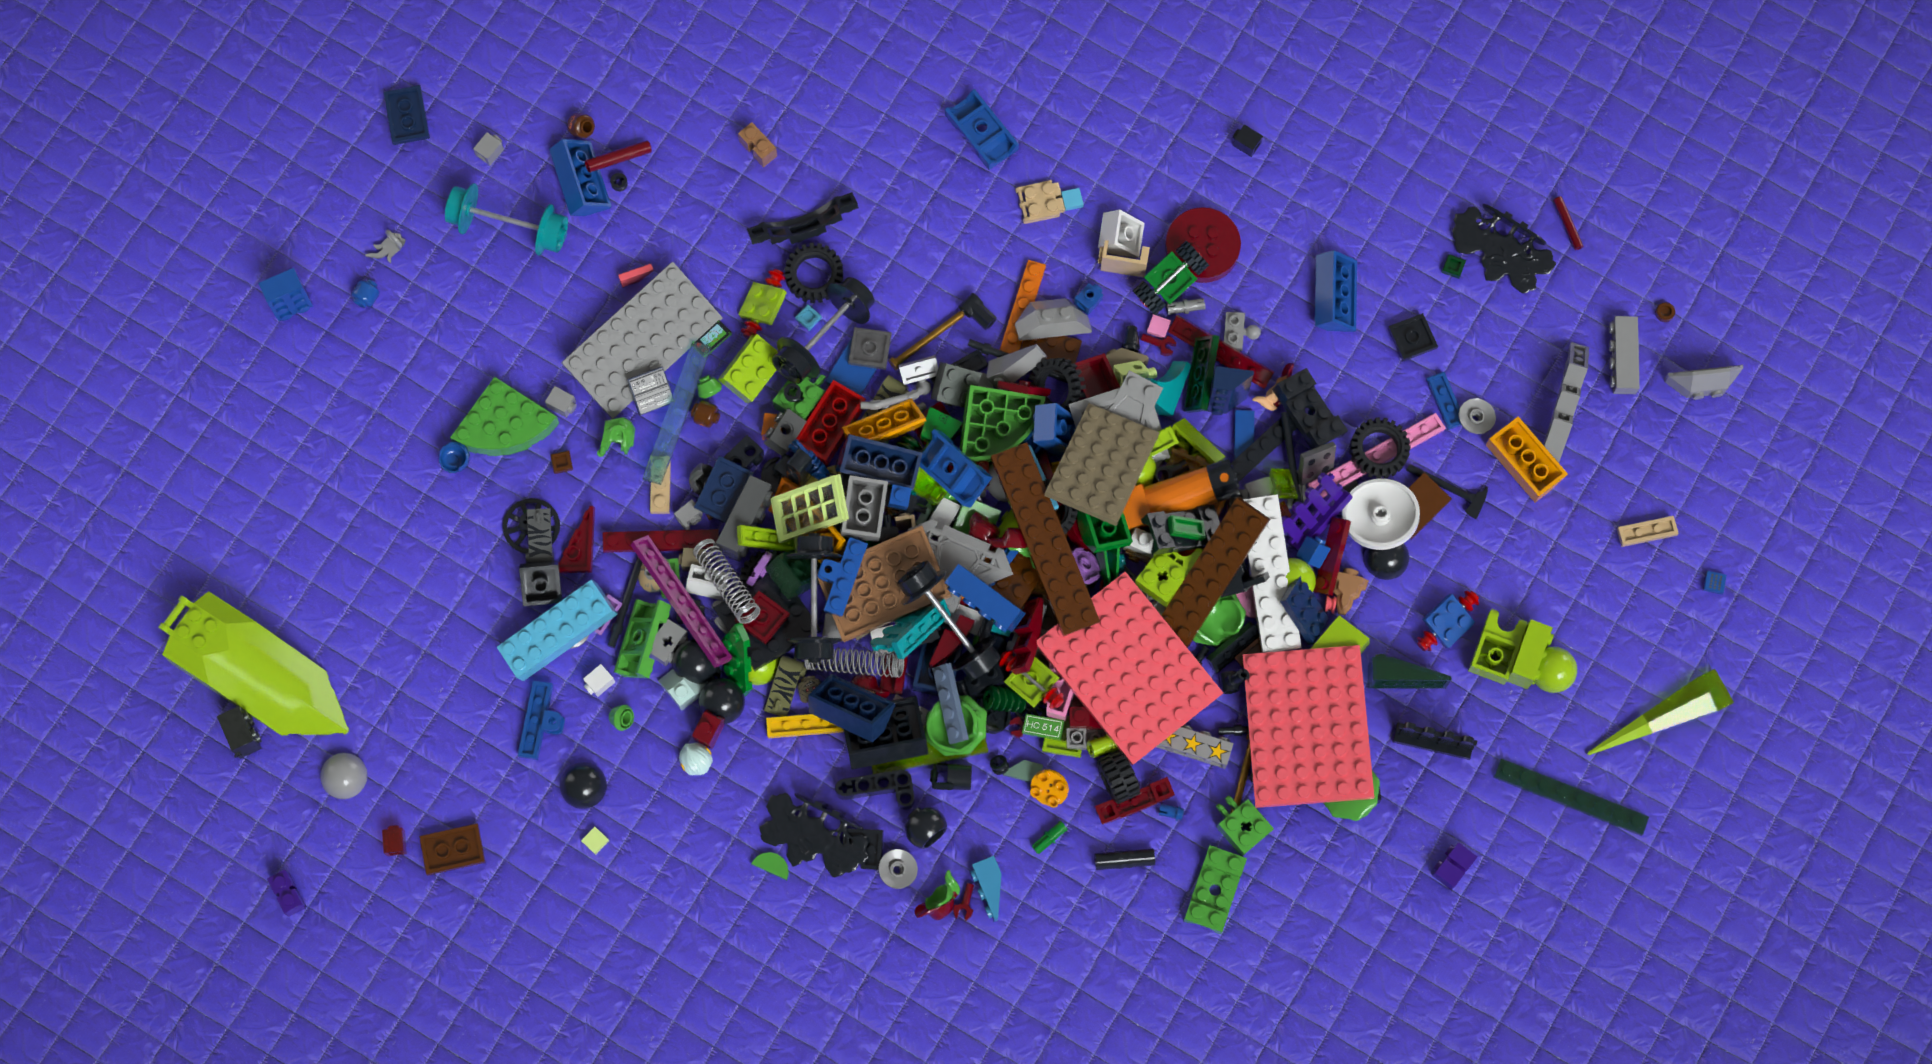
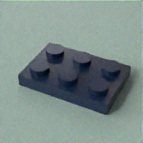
M417 85L384 92L393 145L429 139L430 134L421 86Z
M718 456L694 509L726 524L750 475L752 476L754 472Z
M1300 576L1289 585L1280 603L1307 644L1311 645L1315 644L1329 617L1312 591L1309 590L1308 584L1302 583Z

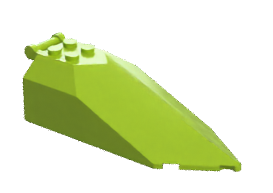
M208 591L194 603L181 595L178 599L179 602L172 612L158 626L159 629L170 635L162 655L172 665L230 703L239 706L243 711L246 710L253 718L279 735H332L333 733H343L345 735L349 732V727L346 725L339 701L328 679L327 671ZM187 606L189 610L176 628L172 630L170 626L184 607Z

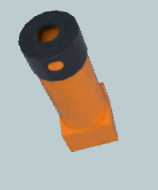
M1228 458L1207 465L1204 468L1145 487L1142 484L1135 486L1123 511L1129 531L1131 532L1135 528L1144 529L1149 527L1141 522V519L1147 513L1164 511L1166 514L1188 511L1198 506H1205L1239 496L1240 485L1235 469Z

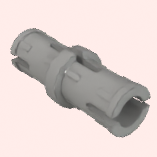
M1204 298L1194 300L1183 299V301L1173 302L1170 305L1166 303L1167 314L1183 312L1184 314H1189L1190 311L1205 310Z

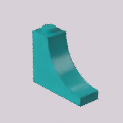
M1173 361L1167 373L1158 380L1145 378L1163 387L1154 405L1158 415L1173 416L1191 368V364L1188 362Z

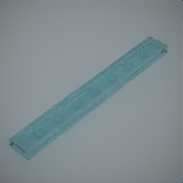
M695 341L691 344L644 472L643 480L662 485L711 346Z

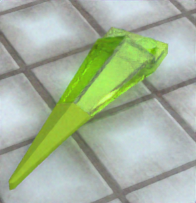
M1713 669L1689 682L1590 750L1587 755H1592L1643 736L1716 713L1732 705L1734 701L1717 671Z

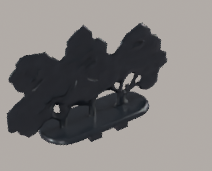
M1483 204V209L1492 215L1493 218H1482L1480 210L1475 206L1468 207L1464 213L1455 214L1453 220L1456 225L1452 232L1456 251L1463 254H1472L1482 250L1485 254L1482 258V264L1486 268V281H1499L1504 275L1509 274L1512 286L1521 293H1528L1536 289V274H1550L1555 267L1556 262L1553 261L1551 250L1534 249L1533 241L1541 245L1547 244L1546 241L1529 230L1528 224L1522 221L1519 224L1514 221L1512 214L1506 211L1503 214L1497 209ZM1499 220L1511 227L1507 235H1501L1497 232L1495 224ZM1483 223L1486 225L1491 224L1487 229L1481 230L1479 228ZM1492 227L1494 228V232H1493V233H1491V231H1490V229H1491ZM1518 231L1529 238V240L1520 244L1514 237V233ZM1528 247L1531 250L1529 254L1526 253Z
M787 793L779 794L778 796L771 795L766 808L773 819L760 826L761 839L763 842L773 846L787 843L788 852L786 856L793 867L801 864L802 861L814 860L816 854L820 853L823 854L825 868L835 878L842 876L844 873L856 871L859 864H864L869 859L866 852L868 845L867 837L861 834L851 836L846 828L848 825L860 830L864 827L844 817L845 812L836 809L830 810L827 808L829 804L823 801H813L798 793L794 795L804 802L801 806H795L790 795ZM808 805L823 811L821 816L818 818L809 817L807 815ZM799 810V815L795 816V812ZM827 815L840 820L838 829L829 830L824 827L823 822ZM841 832H843L842 836H846V844L840 842ZM849 838L853 840L852 844L849 843Z

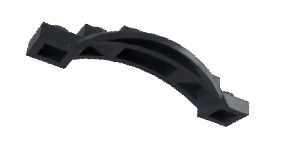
M852 192L836 196L822 207L808 214L785 221L761 222L756 226L747 228V233L753 245L770 239L772 244L780 243L787 239L790 240L791 244L798 243L827 232L825 226L843 220L841 214L858 209V203Z

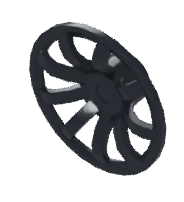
M536 498L524 499L515 503L507 511L503 520V533L506 541L515 550L521 553L529 552V549L519 546L526 535H528L527 508L525 505L527 503H537L535 509H540L541 505L550 508L551 517L554 516L555 526H551V531H554L552 545L556 541L560 531V519L556 510L544 500ZM519 506H521L524 513L521 517L512 514ZM509 518L519 522L518 526L507 529ZM521 530L522 532L519 538L514 543L511 540L509 534L516 533Z

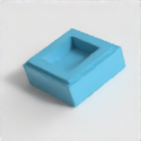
M1079 188L1061 192L1065 211L1084 206Z
M807 304L795 317V320L810 331L820 321L822 316Z

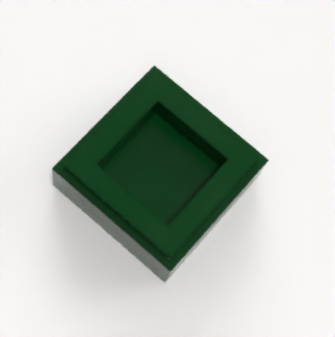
M1448 254L1441 273L1459 279L1466 260Z

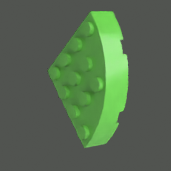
M494 377L450 438L452 442H459L465 445L468 451L472 453L487 454L488 456L511 455L524 451L540 440L545 439L558 426L559 421L557 416Z
M970 385L966 394L959 450L975 464L990 462L991 455L1020 445L1034 428L1033 414L1035 413V405H1043L1046 397Z

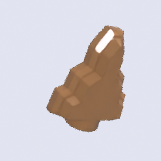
M1344 568L1343 572H1338L1333 593L1336 595V608L1340 615L1345 616L1352 607L1353 600L1360 597L1361 591L1366 590L1369 580L1358 576L1359 572L1355 569Z

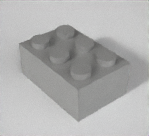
M849 476L845 498L849 519L842 522L840 534L843 537L879 542L888 481Z

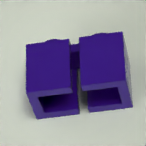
M1459 842L1455 847L1451 844L1445 852V855H1447L1446 859L1443 862L1439 860L1433 868L1436 871L1433 877L1451 891L1478 857Z
M284 869L267 878L285 915L290 917L307 908L300 893L296 890L297 887L288 871Z

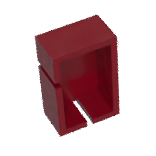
M1105 353L1075 363L1077 365L1075 370L1080 369L1082 372L1078 376L1085 379V381L1080 383L1081 385H1086V389H1081V392L1085 393V397L1080 398L1081 400L1120 388Z

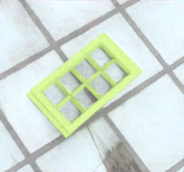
M840 474L770 498L779 543L793 540L795 537L804 536L849 519Z

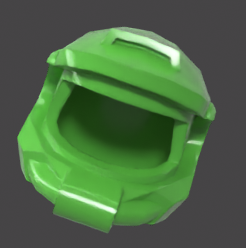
M624 417L605 420L601 446L597 451L599 457L605 455L612 442L620 444L621 451L624 452V455H628L630 447L634 446L635 427L632 421Z

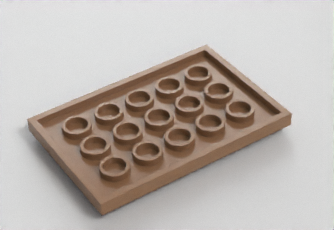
M923 526L866 549L843 616L839 617L832 614L843 642H847L932 605L926 594L907 605H902L901 601L905 594L897 585V582L906 574L908 569L917 566L923 561L928 560L936 571L941 570ZM824 568L826 573H830L828 568ZM944 577L930 590L936 599L941 598L945 600L952 597L950 591L947 590V584L944 583ZM818 578L827 601L832 584Z

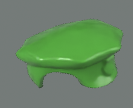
M1236 594L1222 597L1218 600L1193 639L1194 642L1219 647L1239 632L1244 624L1246 611Z
M968 695L959 696L969 740L949 744L940 701L927 712L925 724L926 740L944 756L970 754L986 737L987 711Z
M1372 770L1374 799L1326 802L1323 804L1335 818L1358 821L1367 816L1377 805L1380 780Z

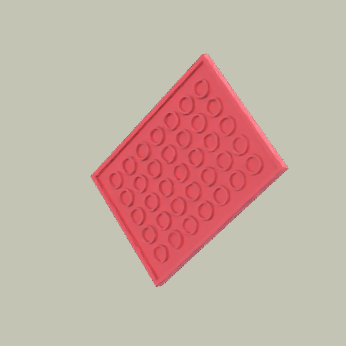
M1124 572L1091 598L1100 623L1064 637L1057 624L1037 639V648L1133 766L1220 697L1223 692L1130 576Z
M1360 645L1243 654L1244 669L1249 672V679L1245 680L1255 808L1374 799Z

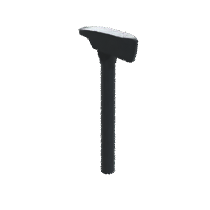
M1409 464L1406 471L1418 477L1425 472L1439 487L1466 499L1470 506L1465 512L1472 518L1477 519L1487 496V486L1483 491L1477 492V494L1470 493Z

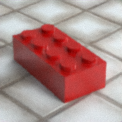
M833 380L796 439L807 450H811L827 468L845 440L842 427L857 421L864 410L861 409V402H866V398Z

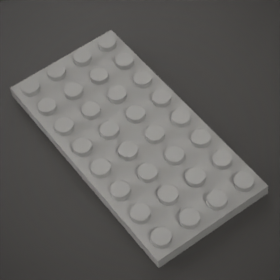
M671 262L567 356L561 364L608 416L614 419L633 401L626 379L661 366L666 371L692 347L696 340L718 320L723 319V317L675 263Z

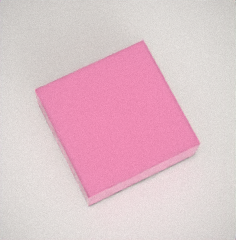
M1153 314L1147 333L1165 339L1171 320Z

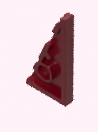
M589 506V509L584 513L579 528H576L569 541V546L565 548L559 563L560 573H592L594 506Z

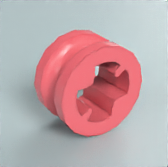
M1327 595L1324 611L1326 613L1331 611L1334 614L1336 597L1330 598Z

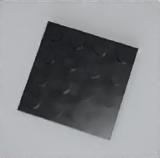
M780 568L756 581L753 587L750 585L746 587L752 598L760 591L790 614L766 645L747 632L750 639V647H747V656L751 657V667L754 672L793 649L794 644L787 642V639L811 637V614ZM743 591L737 593L732 599L741 595ZM746 596L741 597L735 603L742 601ZM749 600L743 602L739 607L744 606ZM725 601L713 607L715 613L729 632L737 624L735 623L736 617L734 613H732ZM817 625V634H818L819 632H821V630H820L819 626Z

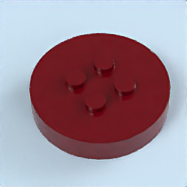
M1205 207L1190 209L1180 214L1170 225L1165 242L1166 256L1173 252L1181 262L1184 260L1175 250L1185 241H1188L1202 255L1209 266L1200 275H1197L1188 267L1197 278L1195 281L1197 283H1209L1225 277L1236 265L1241 249L1240 234L1234 222L1224 213Z

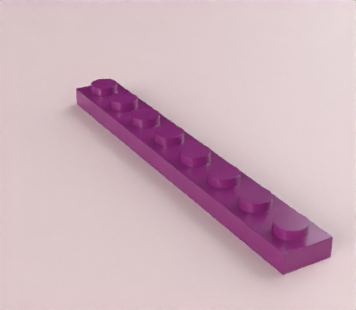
M649 535L633 541L631 547L714 668L729 662L732 659L731 654Z

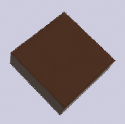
M570 451L550 454L554 474L573 470Z

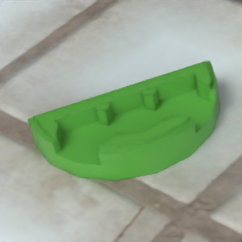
M762 853L751 863V865L786 881L788 879V865L784 858L776 853Z

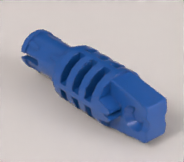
M798 439L792 441L789 449L794 453L801 449L812 458V476L818 481L827 478L830 472L824 463L811 450H807Z

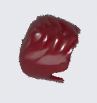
M978 512L971 516L969 520L970 530L968 532L970 536L989 544V539L999 538L1000 529L988 520V517ZM990 545L989 550L992 551L994 546Z

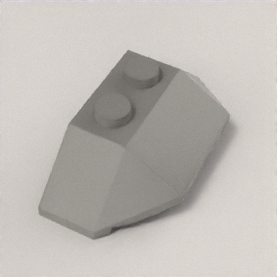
M1067 298L1030 302L1015 323L1019 341L1092 333L1088 315Z
M1743 365L1672 372L1666 375L1664 381L1686 398H1693L1694 400L1702 399L1704 396L1716 398L1723 396L1742 371Z

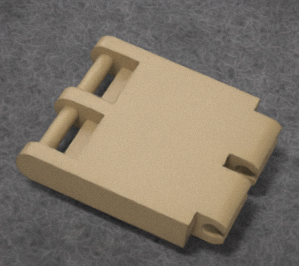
M1052 180L1015 189L1019 195V207L1023 211L1024 224L1060 217V213L1065 212L1063 198H1058L1062 195L1058 182L1052 183ZM1023 192H1024V196H1025L1026 202H1024V200H1023V196H1022V193H1023ZM1026 208H1028L1030 217L1027 216Z

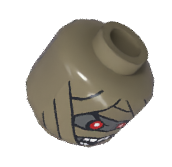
M815 676L802 678L797 686L800 701L803 703H808V695L822 683Z

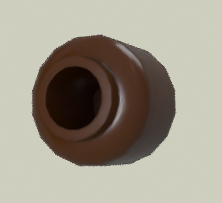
M575 113L570 116L567 128L573 136L587 138L594 132L595 123L591 116Z
M702 400L694 404L691 417H693L694 423L710 428L713 424L718 423L720 413H718V407L715 404Z

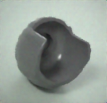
M698 464L690 473L689 485L694 493L700 495L713 469L711 465Z

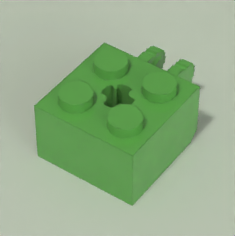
M820 375L814 384L810 382L812 378L806 377L800 384H797L801 389L800 398H803L802 401L799 399V402H789L785 399L784 388L792 383L787 381L773 399L774 408L779 412L790 409L807 421L826 392L819 388L826 376ZM790 389L788 395L796 396L797 390L793 391V389Z
M1228 795L1225 800L1234 811L1229 814L1223 805L1217 804V810L1225 819L1216 827L1238 854L1244 856L1272 832L1274 828L1249 799L1238 806ZM1241 824L1247 825L1249 832L1247 830L1242 831L1241 828L1243 826Z

